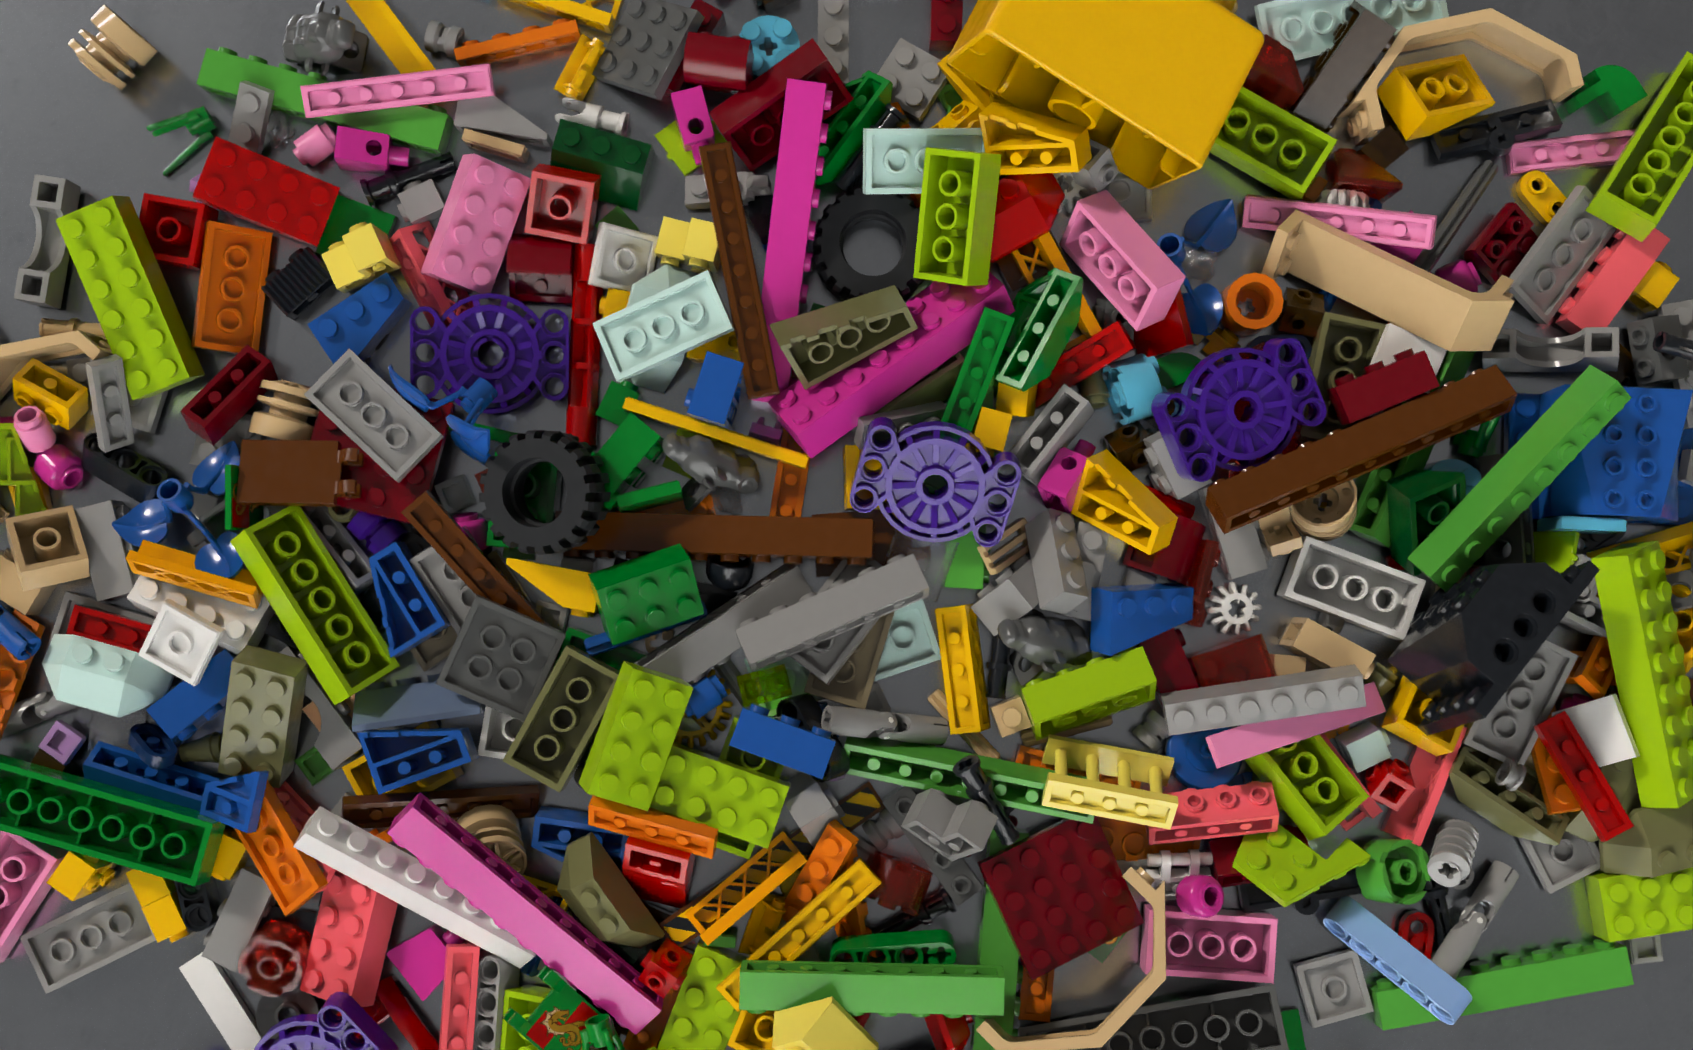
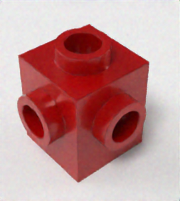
M1388 758L1369 767L1365 774V781L1370 797L1379 804L1386 805L1398 812L1416 788L1409 766L1399 759L1391 760Z
M666 938L657 952L650 949L640 964L645 969L637 980L664 999L671 988L677 991L687 977L683 970L693 956Z

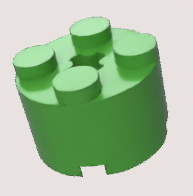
M1376 838L1366 843L1362 849L1371 855L1370 859L1365 865L1356 867L1357 881L1363 897L1381 903L1411 905L1419 902L1427 892L1423 891L1426 881H1431V877L1427 872L1429 857L1426 851L1421 846L1413 844L1412 842L1414 841L1409 839Z

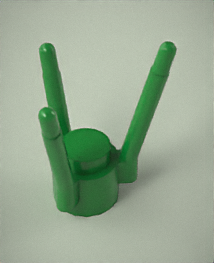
M204 105L146 127L148 131L154 130L152 134L155 137L186 126L192 136L197 134L200 136L163 171L164 176L172 173L204 142L214 137L211 130L217 128Z
M1501 416L1492 419L1491 422L1489 420L1482 423L1478 431L1469 429L1466 430L1465 435H1462V433L1455 435L1452 444L1458 446L1457 453L1477 459L1483 456V453H1486L1488 442Z
M598 1014L588 1018L584 1022L586 1029L579 1031L582 1040V1050H589V1042L593 1043L595 1048L607 1046L608 1050H616V1046L617 1050H625L614 1027L613 1019L610 1018L609 1014Z

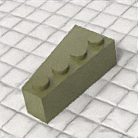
M895 285L769 324L781 350L805 390L918 329Z

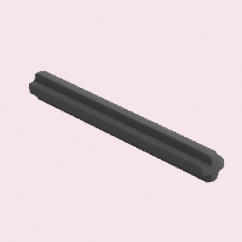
M1486 160L1480 164L1436 229L1433 249H1423L1413 265L1431 272L1497 174L1498 165L1494 164L1492 160Z

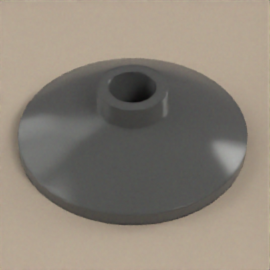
M286 983L271 988L262 996L256 1009V1024L260 1034L264 1036L271 1027L286 1018H290L287 1016L288 1008L294 1009L296 1015L318 1014L320 1009L317 1000L313 995L301 991L300 985ZM279 1032L270 1037L269 1039H276L279 1035Z

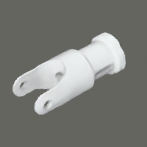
M563 98L562 105L568 109L578 111L580 114L570 116L558 113L555 115V120L560 123V119H564L624 137L628 130L630 118L629 113L622 112V114L607 111L604 110L603 106L572 98Z

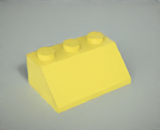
M833 997L774 1012L772 1042L774 1050L879 1049V1043Z

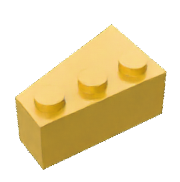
M995 101L979 113L985 153L1002 154L1000 175L1079 172L1092 159L1088 127Z
M1107 449L1087 458L1071 514L1148 555H1152L1169 546L1178 517Z

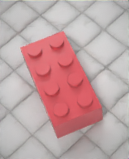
M336 871L326 890L323 891L300 990L326 1001L333 993L344 992L349 994L361 1007L373 1006L398 903Z

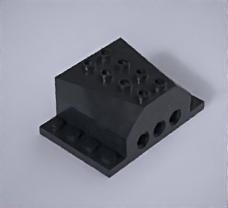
M1591 561L1578 566L1572 564L1562 573L1555 571L1545 562L1470 567L1458 582L1452 584L1453 586L1447 592L1441 588L1438 589L1428 601L1431 606L1426 612H1420L1411 621V631L1387 660L1434 701L1423 711L1422 716L1424 719L1418 728L1428 736L1486 718L1600 569Z

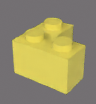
M663 217L654 252L657 258L661 259L660 263L678 268L679 264L691 266V271L698 274L706 270L718 273L720 256L713 222L691 218L689 223Z
M361 222L350 227L349 233L342 236L343 241L330 245L328 247L329 251L321 254L336 289L343 293L365 285L386 272L391 273L402 268L387 234L372 223L367 224V222Z

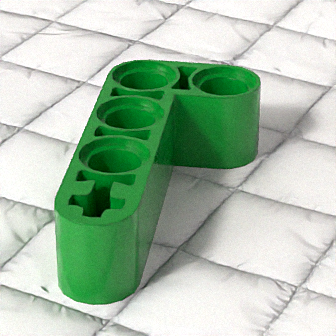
M942 929L841 936L832 942L830 948V962L954 964L956 961L954 937L950 932ZM927 947V953H923V948ZM944 947V951L939 952L938 948ZM906 948L916 950L912 955H905L901 951ZM874 950H879L883 952L884 955H882L881 957H872L869 953ZM844 952L852 957L844 960L838 958L837 955Z

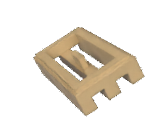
M464 129L462 140L468 148L524 164L527 163L530 152L525 145L470 129Z
M1025 517L1019 518L1005 527L1000 542L1015 531H1018L1019 535L990 555L988 550L992 547H983L981 545L977 547L990 575L998 574L1029 552L1025 524L1028 522ZM1023 542V545L1015 549L1013 552H1011L1006 557L998 561L996 564H993V562L996 559L1004 555L1006 552L1014 548L1019 543Z

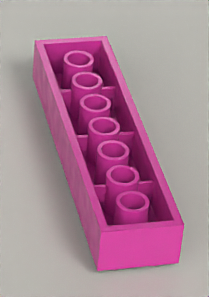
M990 272L988 285L963 286L934 281L906 302L918 329L806 390L800 380H797L781 391L779 395L768 401V404L782 427L812 459L855 428L859 417L873 415L968 346L972 341L984 307L1008 316L1012 314L1015 309L1005 285Z

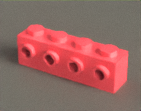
M1654 228L1645 240L1640 242L1617 229L1613 234L1615 240L1611 246H1606L1595 258L1594 262L1597 265L1593 271H1588L1577 283L1576 287L1579 290L1575 296L1567 298L1559 308L1558 312L1561 315L1555 323L1571 335L1585 327H1608L1668 244L1670 238Z
M1252 781L1244 785L1234 786L1223 784L1207 789L1187 788L1179 792H1163V794L1178 796V807L1171 830L1145 825L1149 845L1276 832L1278 831L1279 811L1272 781Z

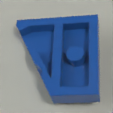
M256 771L250 774L206 783L199 814L245 833L256 832L269 771Z

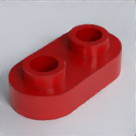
M1409 911L1400 920L1398 935L1431 960L1435 930L1433 920L1421 911ZM1414 921L1419 922V928L1416 931L1411 930V924Z

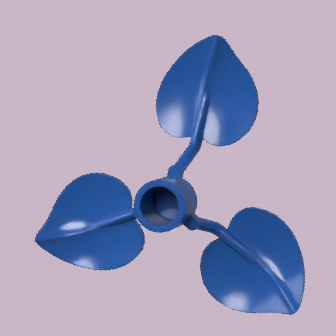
M1232 199L1211 203L1195 212L1187 220L1184 228L1185 237L1189 241L1175 233H1167L1162 235L1157 242L1160 249L1186 276L1183 284L1188 293H1182L1190 330L1193 334L1211 335L1221 323L1224 305L1221 294L1211 284L1203 283L1194 290L1192 289L1181 264L1186 258L1184 246L1198 249L1202 246L1204 250L1212 253L1228 248L1234 242L1238 229Z
M392 364L388 366L390 378L398 393L407 402L423 412H427L429 409L434 410L462 397L463 400L460 402V405L469 415L465 420L452 414L446 417L447 424L452 429L450 433L451 438L464 454L485 466L487 459L491 456L489 454L490 429L479 428L473 425L479 415L498 396L497 390L487 380L480 377L468 390L462 386L457 392L439 401L432 402L418 388L399 376L394 371Z
M233 440L221 446L197 466L192 476V482L195 486L188 482L182 484L175 478L163 481L157 489V497L159 499L154 498L138 504L126 515L113 521V528L125 541L136 547H140L142 540L160 544L169 534L167 523L173 521L172 512L184 513L210 542V544L203 546L198 551L194 562L195 568L229 579L237 576L245 564L230 541L238 534L227 531L215 539L190 511L194 504V497L191 492L205 495L210 490L215 495L225 494V465H240V451L237 443Z

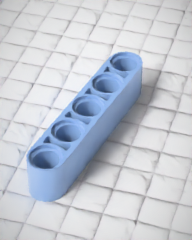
M1341 897L1323 919L1325 927L1442 1022L1454 1025L1472 1001V995L1464 986L1351 897Z

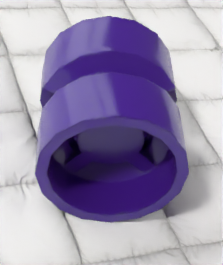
M358 512L347 525V529L358 540L367 541L365 547L373 555L394 542H401L408 533L398 521L363 512Z

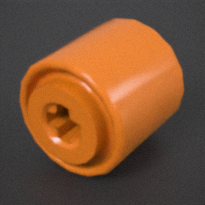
M1254 272L1242 275L1226 287L1221 294L1224 305L1221 323L1235 335L1249 336L1257 334L1274 323L1281 314L1284 302L1282 290L1276 281L1266 274ZM1248 301L1250 302L1249 308L1253 309V312H1248L1243 316L1241 314L1242 309L1237 306Z

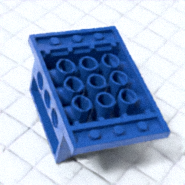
M1564 384L1542 394L1517 393L1511 411L1504 414V453H1507L1571 384ZM1623 387L1631 396V399L1531 503L1532 519L1539 520L1558 516L1618 518L1626 520V524L1679 526L1692 522L1693 486L1678 481V472L1682 450H1693V428L1684 429L1693 390Z

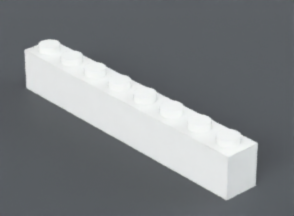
M321 806L308 819L293 846L518 968L523 967L536 956L533 951L522 947L517 938L506 929L499 928L485 912L474 908L458 890L448 887L442 877L431 868L429 869L421 865L417 858Z

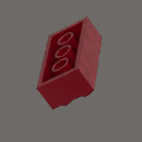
M813 38L750 82L746 91L739 90L709 112L722 135L727 141H731L732 148L750 172L760 167L779 152L787 78L828 83L827 90L833 91L830 111L824 110L823 121L854 100Z

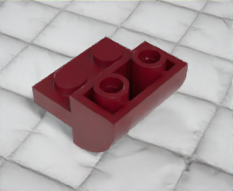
M688 32L683 60L684 81L691 83L692 88L701 85L703 90L735 94L739 90L746 91L748 84L754 80L752 72L754 53L751 40L740 36H717L709 32Z
M1506 203L1464 252L1465 261L1467 263L1472 262L1475 269H1478L1492 285L1497 282L1501 275L1509 278L1538 239V236L1531 229L1534 223L1516 203Z
M512 234L507 251L509 297L518 301L572 303L575 242L534 234Z
M1174 513L1178 520L1169 546L1152 555H1148L1128 545L1122 564L1152 574L1158 578L1186 586L1206 526Z

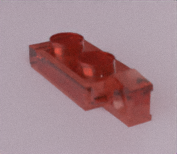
M1202 539L1187 584L1189 587H1194L1193 619L1184 624L1203 627L1208 613L1204 608L1205 599L1211 595L1213 589V580H1210L1213 567H1217L1220 560L1219 542L1209 539Z

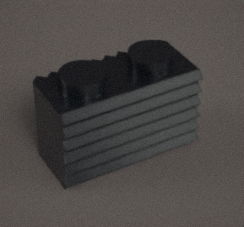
M310 247L300 248L292 253L288 259L290 263L285 268L277 269L270 273L265 279L266 285L261 288L276 306L293 320L334 284L324 260Z

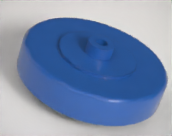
M1232 727L1171 735L1168 737L1165 746V756L1174 758L1172 775L1187 788L1207 789L1218 785H1227L1238 774L1242 761L1217 769L1205 738L1232 729Z

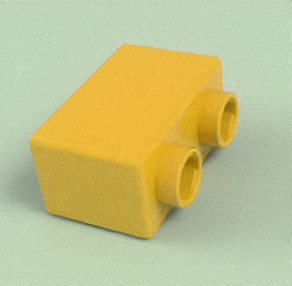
M978 0L948 56L947 62L957 71L1017 108L1088 127L1090 139L1109 147L1119 172L1147 189H1155L1203 167L1264 44L1265 38L1259 29L1236 15L1238 9L1237 0Z

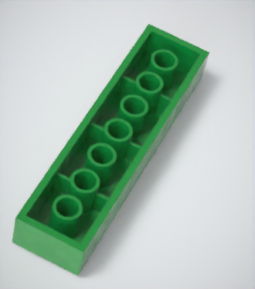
M0 754L1 831L194 887L210 881L225 824L199 814L200 811Z

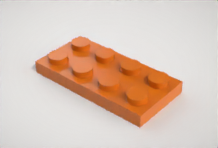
M215 221L206 222L191 347L238 354L246 345H249L256 351H259L265 292L261 288L266 285L265 279L268 276L273 233Z
M267 780L257 831L252 833H245L238 829H235L282 912L287 916L296 912L328 884V881L313 857L293 847L300 834L293 824L290 815L277 797L274 788Z

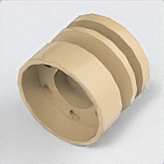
M104 4L90 19L100 32L94 36L90 32L81 29L79 31L80 35L89 44L85 47L75 38H72L68 45L74 50L79 60L104 82L106 81L123 90L127 83L117 73L121 70L133 79L136 75L127 62L132 59L138 64L145 66L158 51Z
M262 380L260 387L274 392L272 398L257 395L258 401L270 406L269 412H253L248 432L277 440H311L314 425L307 423L308 416L317 417L319 410L311 408L312 402L304 395L311 387L286 380Z
M1352 479L1289 506L1292 523L1303 536H1309L1320 541H1331L1343 536L1352 527L1357 516V487L1354 480ZM1326 502L1328 507H1325L1324 511H1319L1318 507H1320L1321 503Z
M488 804L477 806L465 812L456 821L521 876L524 874L527 867L526 852L521 838L518 819L511 810L500 805Z

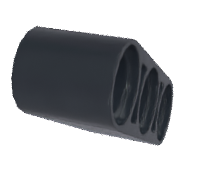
M96 432L90 433L84 438L81 465L87 472L139 503L154 498L159 499L157 497V489L163 481L167 480L168 474L165 469L127 446L105 453L98 446Z
M810 694L796 695L783 699L778 703L776 709L777 717L783 714L801 721L799 727L810 731L813 726L822 728L821 719L823 712L815 698ZM836 735L830 736V738L836 740L823 779L810 775L817 782L823 783L835 779L849 771V757Z
M211 876L210 881L201 884L200 891L195 890L191 885L175 881L182 917L186 927L192 931L199 932L215 925L219 918L217 911L221 905L215 878ZM199 907L206 910L208 914L207 922L199 918Z

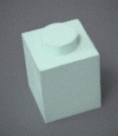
M1369 721L1335 737L1345 762L1357 773L1392 757L1387 747L1391 744L1387 733L1382 727L1378 728Z

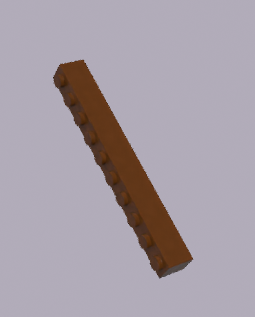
M1496 365L1485 370L1477 369L1464 379L1457 382L1449 381L1438 390L1428 394H1419L1403 405H1393L1383 413L1372 418H1362L1353 426L1344 430L1336 429L1325 438L1316 442L1308 441L1285 455L1282 453L1277 454L1257 467L1249 466L1238 475L1229 479H1218L1207 488L1205 504L1224 534L1506 414L1511 411L1517 392Z
M556 511L555 519L561 514L562 511ZM607 512L605 520H598L596 522L600 529L595 535L586 536L587 542L580 547H572L570 551L563 552V557L582 558V553H594V558L613 559V554H626L625 559L631 560L680 543L690 560L696 562L708 561V556H718L721 562L730 563L739 562V557H752L753 563H771V558H783V563L802 564L803 559H815V564L834 565V560H847V565L866 566V560L874 561L875 522L873 519Z

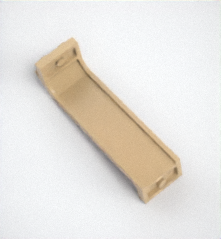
M1297 209L1277 228L1261 273L1266 274L1273 280L1279 275L1284 276L1286 273H1290L1450 352L1491 351L1515 301L1512 299L1514 294L1509 292L1514 280L1504 275H1501L1489 291L1483 293L1471 292Z

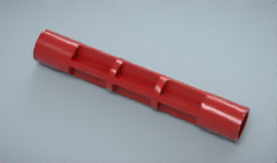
M579 243L574 245L569 388L565 433L579 437V442H587L591 447H596L598 416L595 414L598 410L600 341L592 323L602 319V314H599V305L603 295V288L588 284L595 244L587 243L585 245Z

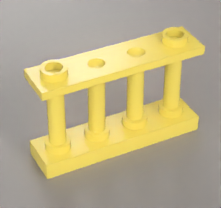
M1051 734L1048 735L1042 763L1054 765L1055 773L1048 772L1042 795V806L1171 830L1178 807V796L1163 794V786L1167 787L1174 765L1173 757ZM1068 768L1086 771V779L1068 776ZM1099 774L1118 777V785L1100 782ZM1131 780L1149 783L1150 791L1132 788Z

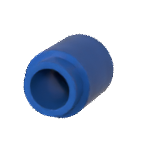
M714 674L709 678L705 676L691 685L694 688L685 714L688 718L694 715L698 720L723 703L722 699L728 696V694Z

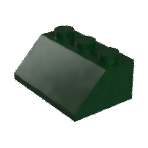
M560 119L552 146L550 165L601 175L598 201L638 212L655 151L651 144Z
M1412 470L1386 481L1391 558L1413 576H1417L1422 572L1407 558L1466 496L1465 474L1462 472Z

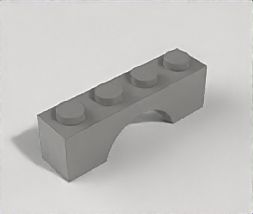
M34 175L29 205L34 213L36 223L35 243L30 258L18 269L14 299L30 305L61 309L70 253L55 219L78 209L81 191L80 186L67 179Z
M1585 327L1575 334L1556 338L1533 337L1523 334L1518 329H1501L1492 350L1483 351V369L1485 370L1496 365L1501 372H1584L1591 364L1601 371H1617L1619 362V327Z
M290 646L279 652L304 659L301 652ZM308 665L304 695L315 703L321 716V730L314 746L332 770L342 769L343 766L349 764L363 753L358 732H352V718L348 714L351 710L345 701L334 706Z

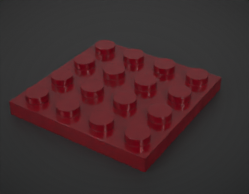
M435 398L429 399L432 402L439 401V399ZM449 402L434 410L429 409L427 412H423L411 405L444 437L399 483L319 409L310 441H339L342 444L341 450L345 448H358L359 453L364 454L363 467L342 466L341 480H356L357 484L362 485L361 498L338 497L337 506L411 524L401 512L426 490L431 493L449 430L446 417L449 414L453 415L455 405Z
M1094 816L1093 824L1065 818L977 862L1031 980L1144 923L1128 885L1122 877L1123 874L1097 816Z

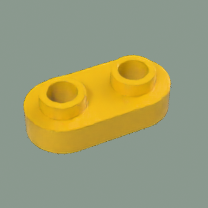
M1538 170L1526 173L1520 177L1516 184L1518 197L1544 226H1547L1555 215L1552 210L1553 205H1557L1560 208L1567 199L1544 172ZM1533 181H1536V182L1539 183V185H1540L1539 191L1533 189V187H1532V182H1533Z

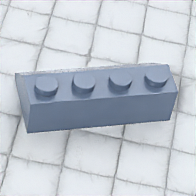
M440 674L427 675L428 682L416 683L415 677L396 680L397 686L386 688L384 682L372 683L365 687V691L355 693L352 732L482 714L485 712L486 705L437 685L436 682Z

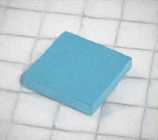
M1558 516L1537 520V531H1577L1580 534L1626 532V520L1618 518Z

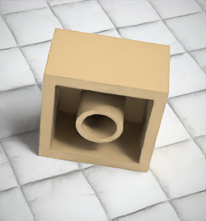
M73 505L5 518L7 537L23 591L90 577L89 558Z

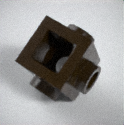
M1286 287L1283 295L1282 312L1278 317V330L1288 334H1299L1315 338L1325 314L1324 295L1313 293L1303 288L1294 289Z
M1136 421L1104 436L1108 451L1130 472L1148 464L1143 452L1147 448L1143 439L1154 434L1150 428L1144 429L1141 423Z

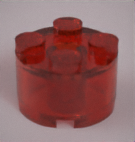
M875 851L869 867L880 878L882 883L867 898L876 900L878 897L877 904L890 910H895L897 906H901V911L918 917L933 873L912 862L909 864L902 861L901 858L894 855Z
M269 920L261 926L243 949L238 960L240 975L243 974L248 981L246 985L249 989L265 997H278L282 993L294 990L306 971L312 935L308 931L284 921Z

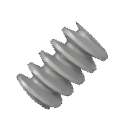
M1459 819L1445 821L1439 826L1427 864V872L1436 883L1445 887H1455L1468 877L1479 841V832L1475 826Z

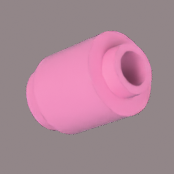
M326 122L321 126L316 124L293 141L296 148L292 151L304 166L309 163L314 167L335 152L336 134Z
M25 406L15 413L13 425L27 451L33 453L43 452L55 444L56 434L45 412L36 406Z

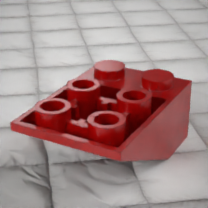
M629 836L625 844L622 872L639 898L681 908L688 903L695 854Z

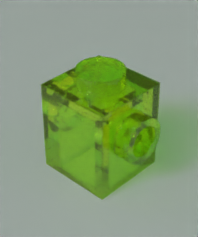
M785 664L736 676L744 707L751 706V703L761 704L793 695Z

